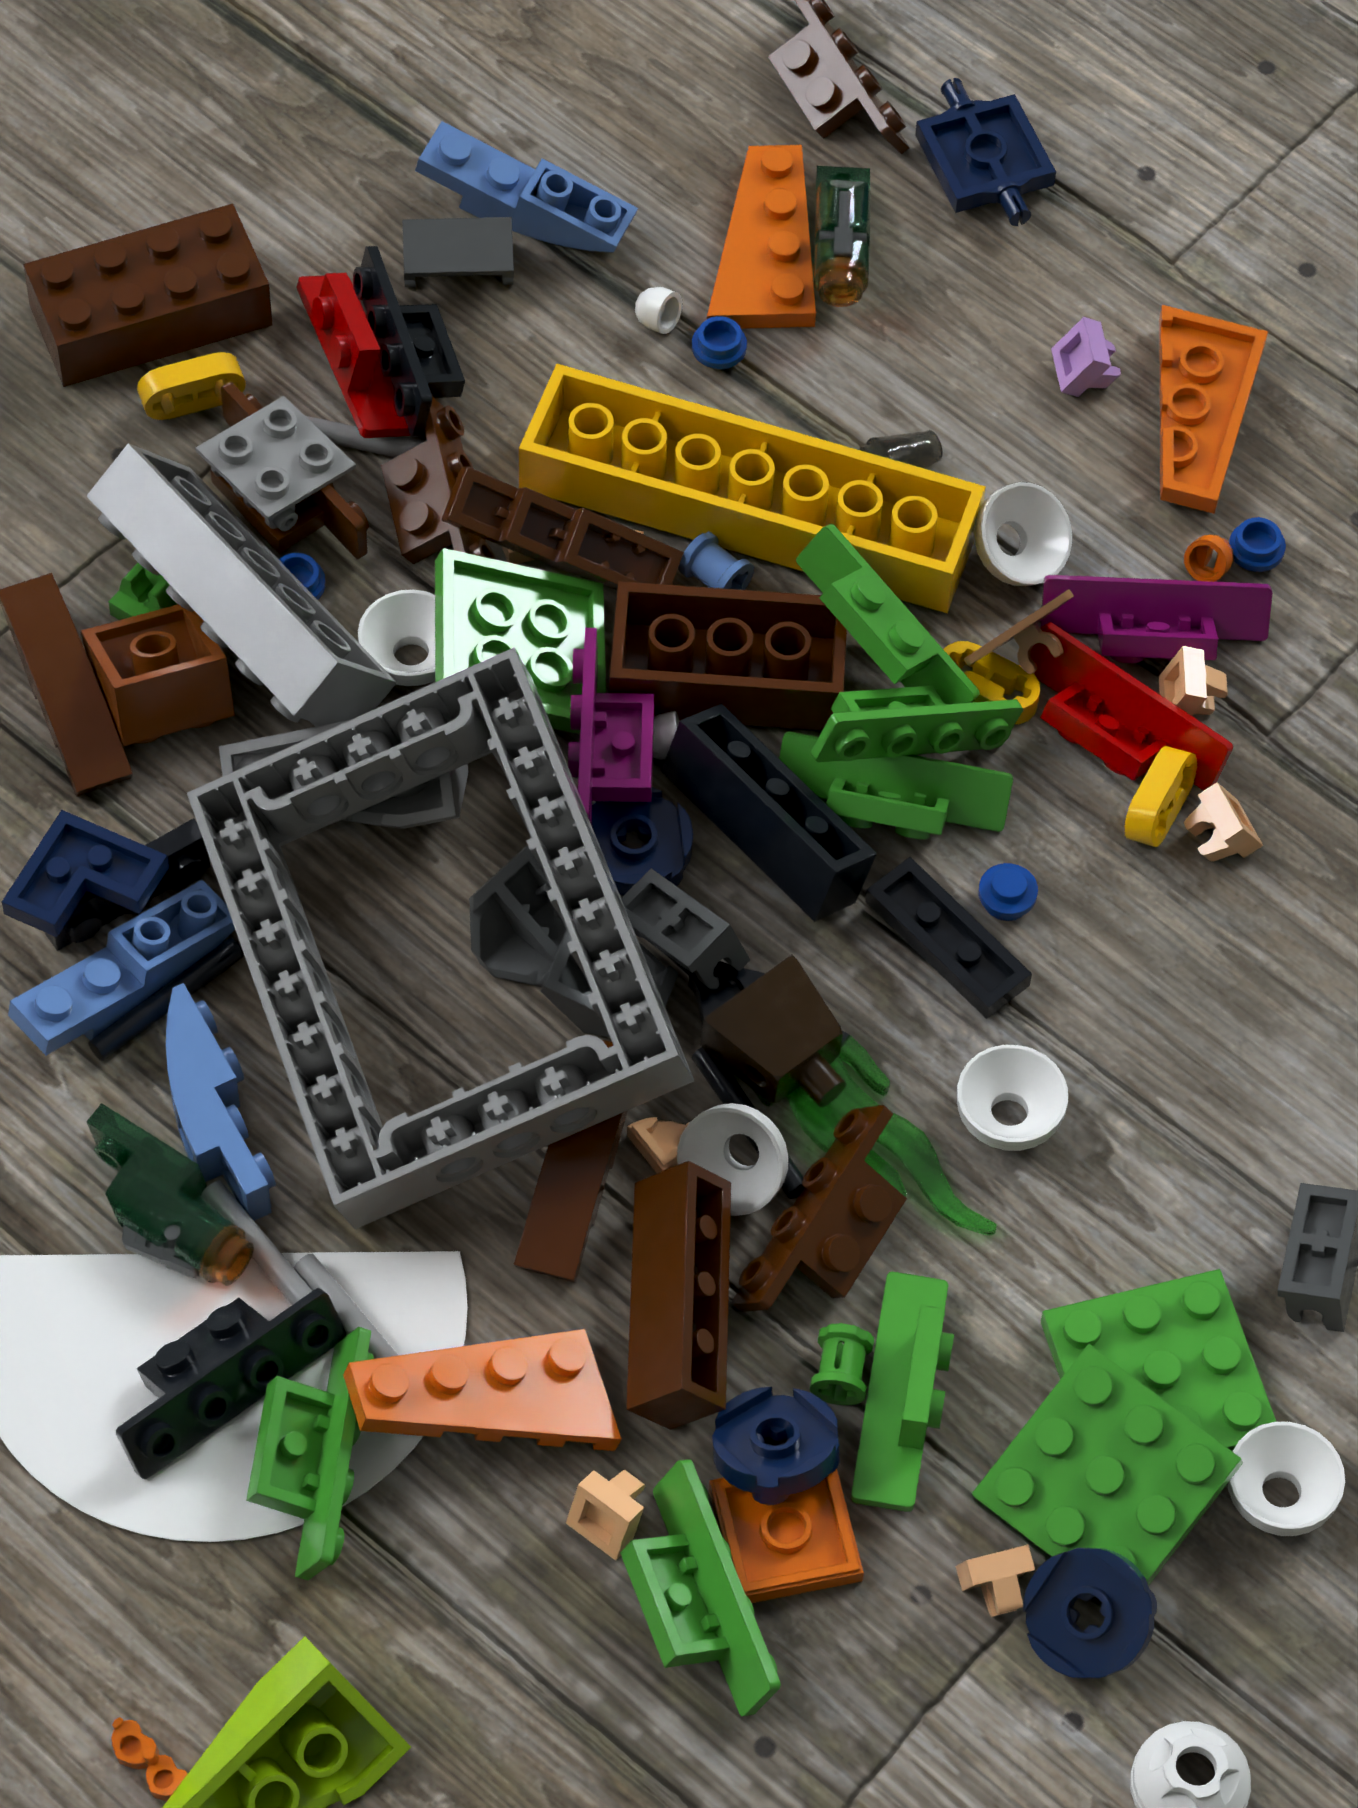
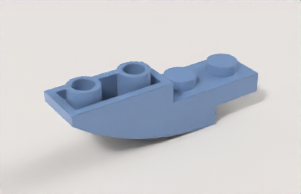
M441 121L419 157L415 169L416 172L462 195L460 209L479 218L512 217V231L540 241L569 248L614 253L638 210L637 207L544 159H541L536 169L443 121Z
M203 880L198 881L109 931L105 948L10 1000L8 1016L45 1055L50 1054L83 1034L89 1040H92L219 946L235 930L226 903Z
M182 983L172 988L167 1013L165 1042L168 1078L177 1128L187 1158L200 1185L223 1175L236 1200L255 1221L272 1213L269 1189L276 1186V1182L264 1155L260 1152L252 1156L244 1142V1139L249 1138L245 1122L237 1109L240 1107L237 1083L244 1080L243 1071L233 1050L230 1047L221 1050L213 1035L218 1032L217 1026L205 1001L201 1000L195 1003L186 986Z

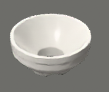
M1018 482L1002 487L983 502L974 524V543L983 565L993 576L1013 586H1032L1043 583L1044 577L1047 575H1057L1065 566L1072 546V528L1063 505L1051 492L1033 483ZM1002 524L1012 526L1019 535L1020 547L1014 556L1005 554L997 543V531Z
M400 590L386 594L372 603L360 619L358 642L397 682V685L418 686L435 681V594L430 592ZM412 644L421 646L428 653L427 658L417 665L402 664L394 656L398 649Z
M1021 1045L995 1046L978 1053L966 1064L961 1072L957 1085L958 1111L968 1131L979 1141L1005 1151H1021L1034 1148L1046 1142L1055 1134L1066 1113L1068 1087L1060 1069L1046 1055L1033 1048ZM1011 1100L1023 1106L1027 1118L1018 1125L1007 1126L999 1123L993 1117L991 1109L1000 1101Z
M735 1103L721 1104L701 1112L688 1123L681 1134L677 1147L678 1165L689 1160L731 1182L732 1216L747 1215L760 1210L768 1204L782 1187L788 1171V1152L779 1129L767 1116L747 1105ZM744 1134L756 1142L759 1149V1158L755 1165H742L734 1160L729 1151V1141L732 1135Z
M1272 1422L1260 1425L1249 1431L1239 1440L1233 1450L1242 1459L1243 1464L1228 1482V1491L1232 1502L1242 1517L1264 1532L1279 1536H1297L1309 1533L1322 1526L1332 1516L1342 1499L1345 1473L1340 1456L1325 1437L1305 1425L1293 1422ZM1273 1478L1287 1479L1297 1488L1299 1501L1289 1507L1274 1506L1265 1498L1262 1486L1266 1481Z
M1182 1721L1169 1724L1155 1731L1142 1744L1135 1756L1131 1769L1130 1790L1137 1808H1246L1251 1792L1250 1769L1242 1750L1226 1733L1214 1726L1201 1722ZM1186 1753L1202 1754L1213 1764L1215 1776L1205 1785L1189 1784L1177 1773L1176 1761Z

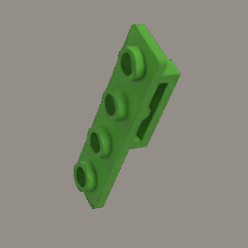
M834 524L823 527L796 558L797 564L823 593L819 599L894 684L901 682L904 687L933 685L945 705L973 703L980 694L978 688Z
M933 685L839 692L830 708L833 714L829 717L814 744L811 754L817 763L881 757L895 758L930 753L943 754L978 749L991 750L1001 747L1009 738L1012 728L1023 712V708L1017 699L945 705Z
M791 731L786 732L783 736L779 759L818 797L827 799V806L848 826L870 828L873 822L896 826L895 832L897 834L913 839L930 838V833L941 835L945 822L997 832L1004 829L1013 784V776L1010 773L917 755L817 763L811 754V750L818 739L817 736Z
M893 1271L887 1274L851 1492V1500L856 1504L911 1512L914 1509L927 1427L940 1429L945 1391L933 1389L936 1370L948 1372L954 1334L942 1332L948 1292V1282L945 1280Z
M359 1326L334 1347L327 1391L280 1376H276L266 1387L246 1501L304 1519L295 1577L307 1581L336 1562L344 1543V1529L339 1527L342 1505L347 1501L354 1483V1470L349 1468L352 1446L357 1442L361 1431L343 1374L349 1362L374 1359L373 1354L368 1352L371 1330Z
M679 1460L653 1489L654 1498L669 1536L631 1540L620 1554L664 1668L719 1661L739 1714L741 1716L754 1715L781 1687L774 1658L768 1652L754 1617L753 1605L744 1592L732 1562L730 1547L720 1532L709 1504L708 1492L703 1483H701L692 1460Z

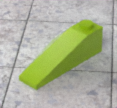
M304 1636L256 1683L162 1808H327L338 1801L346 1805L364 1795L411 1746Z

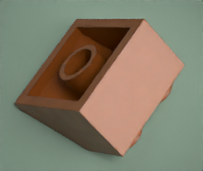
M177 604L81 630L86 654L123 746L135 743H149L163 735L189 728L207 727L217 720L235 716L227 658L219 645L201 630L200 626L204 621L195 611H188Z

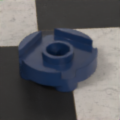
M652 787L651 802L596 801L592 805L591 825L619 895L624 896L651 868L675 886L680 884L683 879V872L692 856L693 828L689 815L678 802L676 807L671 801L662 798V791ZM631 831L638 832L641 840H650L648 844L642 845L638 849L628 848L620 842L626 841L627 832Z
M772 1387L752 1389L726 1403V1410L720 1411L715 1419L716 1429L712 1435L714 1464L717 1470L733 1486L743 1491L751 1492L753 1498L761 1504H780L789 1495L800 1493L816 1486L839 1466L837 1418L826 1402L808 1391L793 1388V1397L786 1395L773 1396ZM768 1437L775 1441L788 1439L787 1443L772 1446L764 1444V1439Z
M1076 1548L1049 1558L1037 1569L1030 1579L1023 1600V1612H1026V1625L1029 1630L1027 1636L1031 1647L1038 1657L1055 1671L1072 1678H1104L1127 1669L1145 1651L1154 1630L1157 1600L1154 1593L1149 1589L1144 1575L1124 1556L1108 1549ZM1096 1596L1103 1603L1100 1612L1105 1617L1104 1622L1100 1627L1091 1624L1085 1630H1082L1076 1624L1080 1613L1073 1606L1078 1598L1090 1601Z

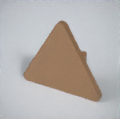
M1068 589L964 658V661L970 666L1002 645L1015 639L1019 645L1017 658L1021 668L1028 674L1034 673L1039 669L1031 657V649L1036 643L1046 645L1055 658L1064 653L1060 640L1052 633L1042 632L1038 623L1073 598L1074 595Z

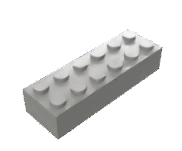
M128 443L87 494L89 500L102 512L98 517L100 523L115 536L123 540L127 539L136 548L132 553L133 558L146 570L155 575H161L170 584L166 589L167 594L181 607L191 612L195 611L204 620L200 626L201 630L216 644L224 648L229 647L239 657L235 663L236 667L251 681L258 685L264 684L274 694L270 700L271 704L287 719L298 723L300 719L308 720L315 727L351 720L376 709L397 683L190 467Z

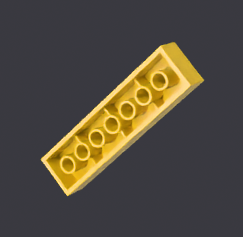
M556 364L519 446V488L527 487L552 499L693 540L698 535L710 531L717 536L719 546L724 549L800 571L803 570L796 562L798 555L823 527L834 524L900 600L944 613L949 611L973 547L974 524L979 509L984 502L986 486L561 364Z

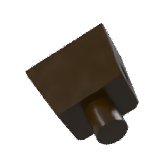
M793 955L787 957L703 1018L700 1046L769 1102H780L794 1090L801 1087L821 1108L834 1101L847 1084L830 1065L840 1053L843 1038L841 1026L799 961Z

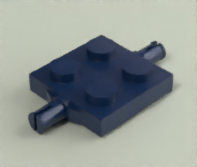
M953 78V84L951 79L947 80L941 86V93L946 98L950 108L940 115L918 120L916 122L915 136L955 213L990 203H1001L1012 226H1018L1019 221L1021 225L1025 224L1031 218V212L1021 195L1054 186L1056 170L1016 95L1013 94L991 101L970 100L959 78Z

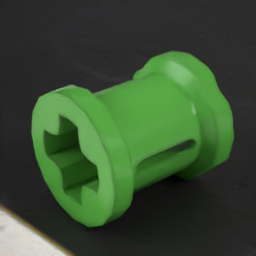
M829 1324L827 1327L819 1329L818 1344L822 1348L819 1373L811 1377L810 1392L830 1404L855 1405L865 1400L867 1388L862 1381L865 1355L872 1352L874 1337L870 1332L850 1324Z

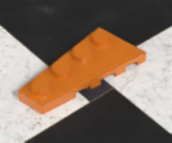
M802 145L748 147L707 319L716 316L728 317L734 320L741 329L815 327L816 306Z
M1166 305L1161 306L1159 317L1160 500L1215 514L1265 348L1268 331Z
M585 1329L349 1362L343 1374L360 1431L441 1437L444 1431L474 1434L475 1440L500 1442L503 1436L537 1439V1445L563 1447L566 1441L593 1443V1450L615 1451L622 1440Z

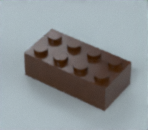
M233 203L23 264L29 305L63 387L273 325L269 282Z
M618 581L609 693L654 694V717L659 714L676 711L679 720H682L722 703L744 725L822 731L829 717L833 714L830 708L839 692H844L847 629L819 599L821 595Z

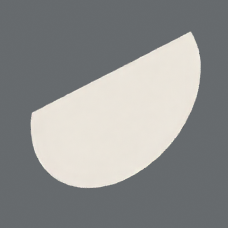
M460 1251L282 1253L293 1268L302 1257L307 1254H314L398 1355L464 1346L468 1305L466 1277ZM249 1253L197 1254L196 1266L199 1274L196 1278H191L167 1268L166 1265L139 1254L0 1255V1438L12 1455L35 1479L62 1500L103 1522L142 1535L169 1540L193 1542L246 1540L277 1534L304 1524V1519L246 1501L265 1396L147 1479H142L135 1473L115 1433L120 1425L159 1399L145 1387L136 1368L155 1356L164 1345L178 1340L207 1320L213 1311L230 1304L238 1297L268 1321L292 1306ZM334 1347L289 1378V1380L327 1391ZM361 1431L357 1442L352 1446L349 1468L354 1470V1483L351 1493L342 1507L369 1491L390 1474L417 1446L423 1436Z

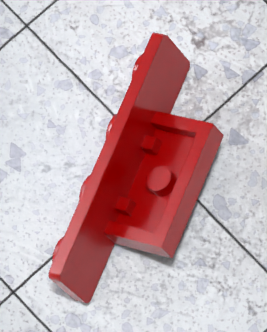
M326 273L325 276L299 277L296 286L360 435L363 438L411 436L404 416L399 417L396 413L393 384L390 377H384L381 371V349L347 273Z
M1052 622L1040 628L1042 632L1055 635L1062 643L1064 650L1063 654L1055 658L1050 653L1049 648L1042 643H1036L1031 649V657L1039 668L1033 674L1039 681L1058 693L1047 701L1040 718L1057 729L1061 737L1069 742L1081 745L1103 760L1108 769L1119 775H1124L1132 781L1149 770L1162 747L1169 746L1196 755L1197 770L1193 783L1195 786L1204 791L1217 782L1233 750V744L1229 740Z

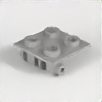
M285 396L275 400L195 448V451L211 466L212 472L218 477H223L233 487V492L238 497H243V501L248 507L255 508L265 518V523L271 529L279 528L281 531L289 530L297 522L298 515L294 512L295 504L356 468V464Z

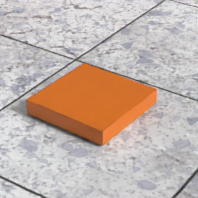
M837 1469L816 1486L800 1493L791 1494L784 1502L777 1505H765L757 1502L751 1492H746L733 1486L724 1478L709 1480V1492L717 1524L722 1537L730 1547L732 1562L744 1592L751 1603L863 1581L864 1571Z

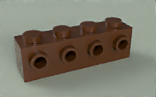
M689 1160L636 1182L634 1188L626 1410L669 1430L726 1410L731 1182Z

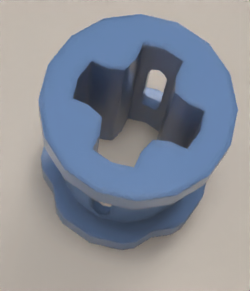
M710 531L698 535L688 545L678 567L680 573L685 577L695 576L709 588L745 590L754 574L752 563L747 559L737 560L719 546V539Z

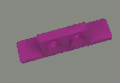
M1047 575L1043 581L1041 607L1070 589L1074 597L1040 622L1041 627L1052 622L1067 633L1097 634L1101 656H1110L1113 660L1122 663L1141 662L1144 660V657L1167 658L1168 661H1171L1182 646L1204 650V660H1216L1218 639L1265 641L1269 634L1273 595L1269 584Z
M585 627L584 649H573V683L583 684L582 695H571V730L581 731L580 742H569L568 768L572 777H578V793L591 823L592 801L651 802L655 706L654 694L597 693V628Z

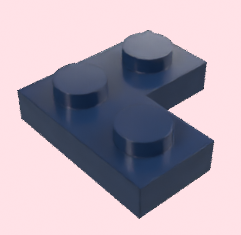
M61 810L1 903L4 915L57 937L86 891L140 914L169 869L168 857L157 850Z

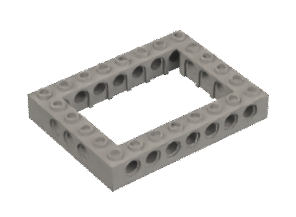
M511 648L187 792L333 1205L354 1229L694 1082L537 688L515 648ZM493 753L511 786L510 789L506 790L510 801L521 816L531 836L530 839L526 840L528 847L543 870L551 887L550 890L546 891L549 900L562 919L572 940L567 943L570 953L582 970L592 990V993L587 995L590 1004L602 1021L613 1046L608 1048L603 1040L592 1035L575 1037L566 1041L567 1048L526 1066H522L518 1062L508 1067L510 1073L469 1091H465L461 1087L451 1092L453 1098L412 1116H408L404 1112L393 1117L383 1126L281 846Z

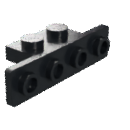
M366 246L361 267H356L353 272V289L358 300L363 301L367 313L366 318L381 349V371L384 377H390L393 384L396 413L399 417L404 416L411 437L423 436L432 404V397H461L465 379L437 304L399 305L378 247Z
M316 1288L270 1321L238 1297L230 1304L213 1311L207 1320L178 1340L164 1345L155 1356L136 1368L145 1387L159 1399L124 1422L115 1432L135 1473L142 1479L149 1478L264 1397L267 1384L276 1376L286 1379L291 1378L345 1338L346 1332L329 1295L322 1289Z

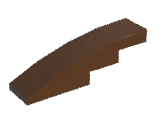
M468 466L460 469L441 519L443 522L590 581L603 583L604 586L615 590L618 588V581L672 585L684 553L585 508L574 509L527 487L518 489Z
M52 573L0 589V604L33 695L39 701L55 748L58 747L76 797L131 779L133 773L111 714Z
M603 1040L608 1048L613 1046L612 1042ZM628 1110L548 1145L515 1258V1267L576 1283L591 1225L595 1224L609 1169L613 1168Z

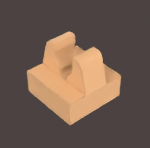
M1182 646L1159 675V692L1161 696L1191 716L1194 714L1211 715L1215 711L1214 696L1226 698L1228 695L1227 676L1224 672L1205 665L1204 650Z
M1218 782L1198 794L1202 803L1185 819L1184 825L1195 837L1207 829H1214L1211 839L1197 848L1201 855L1211 862L1237 853L1245 858L1263 846L1238 799Z
M593 1470L578 1484L566 1524L616 1561L621 1556L620 1552L635 1536L644 1507L634 1499L644 1490L645 1484L626 1470L620 1472L610 1481Z
M1028 1544L966 1560L958 1564L956 1570L962 1591L981 1587L991 1617L1023 1608L1017 1577L1034 1571L1035 1567Z

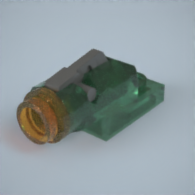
M817 166L813 244L814 286L819 292L821 300L831 306L847 307L860 301L868 287L871 208L870 168Z
M101 1103L87 1120V1125L96 1143L94 1147L95 1153L106 1164L119 1171L105 1194L119 1225L123 1227L122 1242L124 1247L129 1251L166 1265L167 1268L191 1278L199 1276L208 1283L219 1281L225 1286L234 1283L247 1268L253 1255L254 1245L245 1239L243 1229L225 1219L202 1197V1192L207 1185L199 1164Z

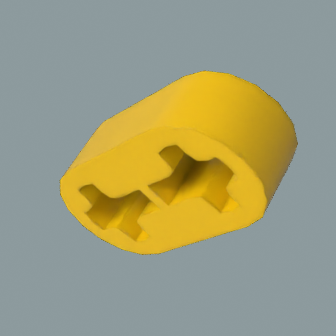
M217 352L153 369L141 377L137 384V391L147 416L152 419L166 420L221 406V387L231 381L243 393L246 381L237 358L231 353Z
M957 641L947 645L943 650L961 669L964 665H967L964 658L982 646L969 641ZM991 652L970 665L973 671L964 672L980 692L974 702L1006 700L1004 694L1010 695L1014 690H1018L1023 693V697L1016 696L1014 699L1018 700L1023 708V712L1015 724L1027 722L1035 715L1040 697V682L1033 673L1028 674L1020 665Z
M1164 746L1160 749L1128 808L1124 826L1127 839L1153 847H1158L1163 842L1193 786L1197 770L1195 754L1169 746Z

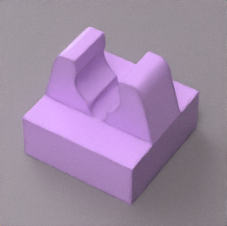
M1083 317L1051 348L1062 393L1079 397L1088 388H1107L1121 375L1120 368L1111 366L1109 357L1116 351L1115 346L1105 339L1102 325L1099 321Z

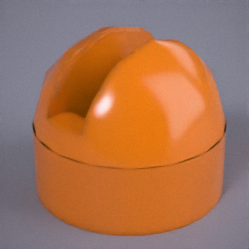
M1212 534L1196 539L1187 547L1184 554L1186 570L1197 581L1215 582L1229 571L1234 561L1233 549L1228 540ZM1215 550L1218 554L1215 567L1211 568L1207 564Z

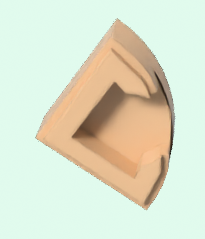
M649 1117L628 1125L627 1136L655 1172L660 1173L678 1165L677 1147L681 1134L688 1123L685 1125L673 1121H658L657 1117Z

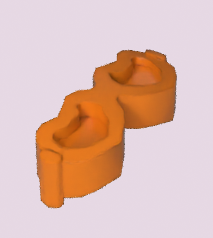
M120 1717L115 1719L112 1724L114 1730L111 1739L119 1763L133 1769L147 1768L146 1780L152 1796L168 1801L188 1773L185 1770L177 1769L172 1757L159 1755L155 1741L143 1734L140 1725L136 1721H124Z

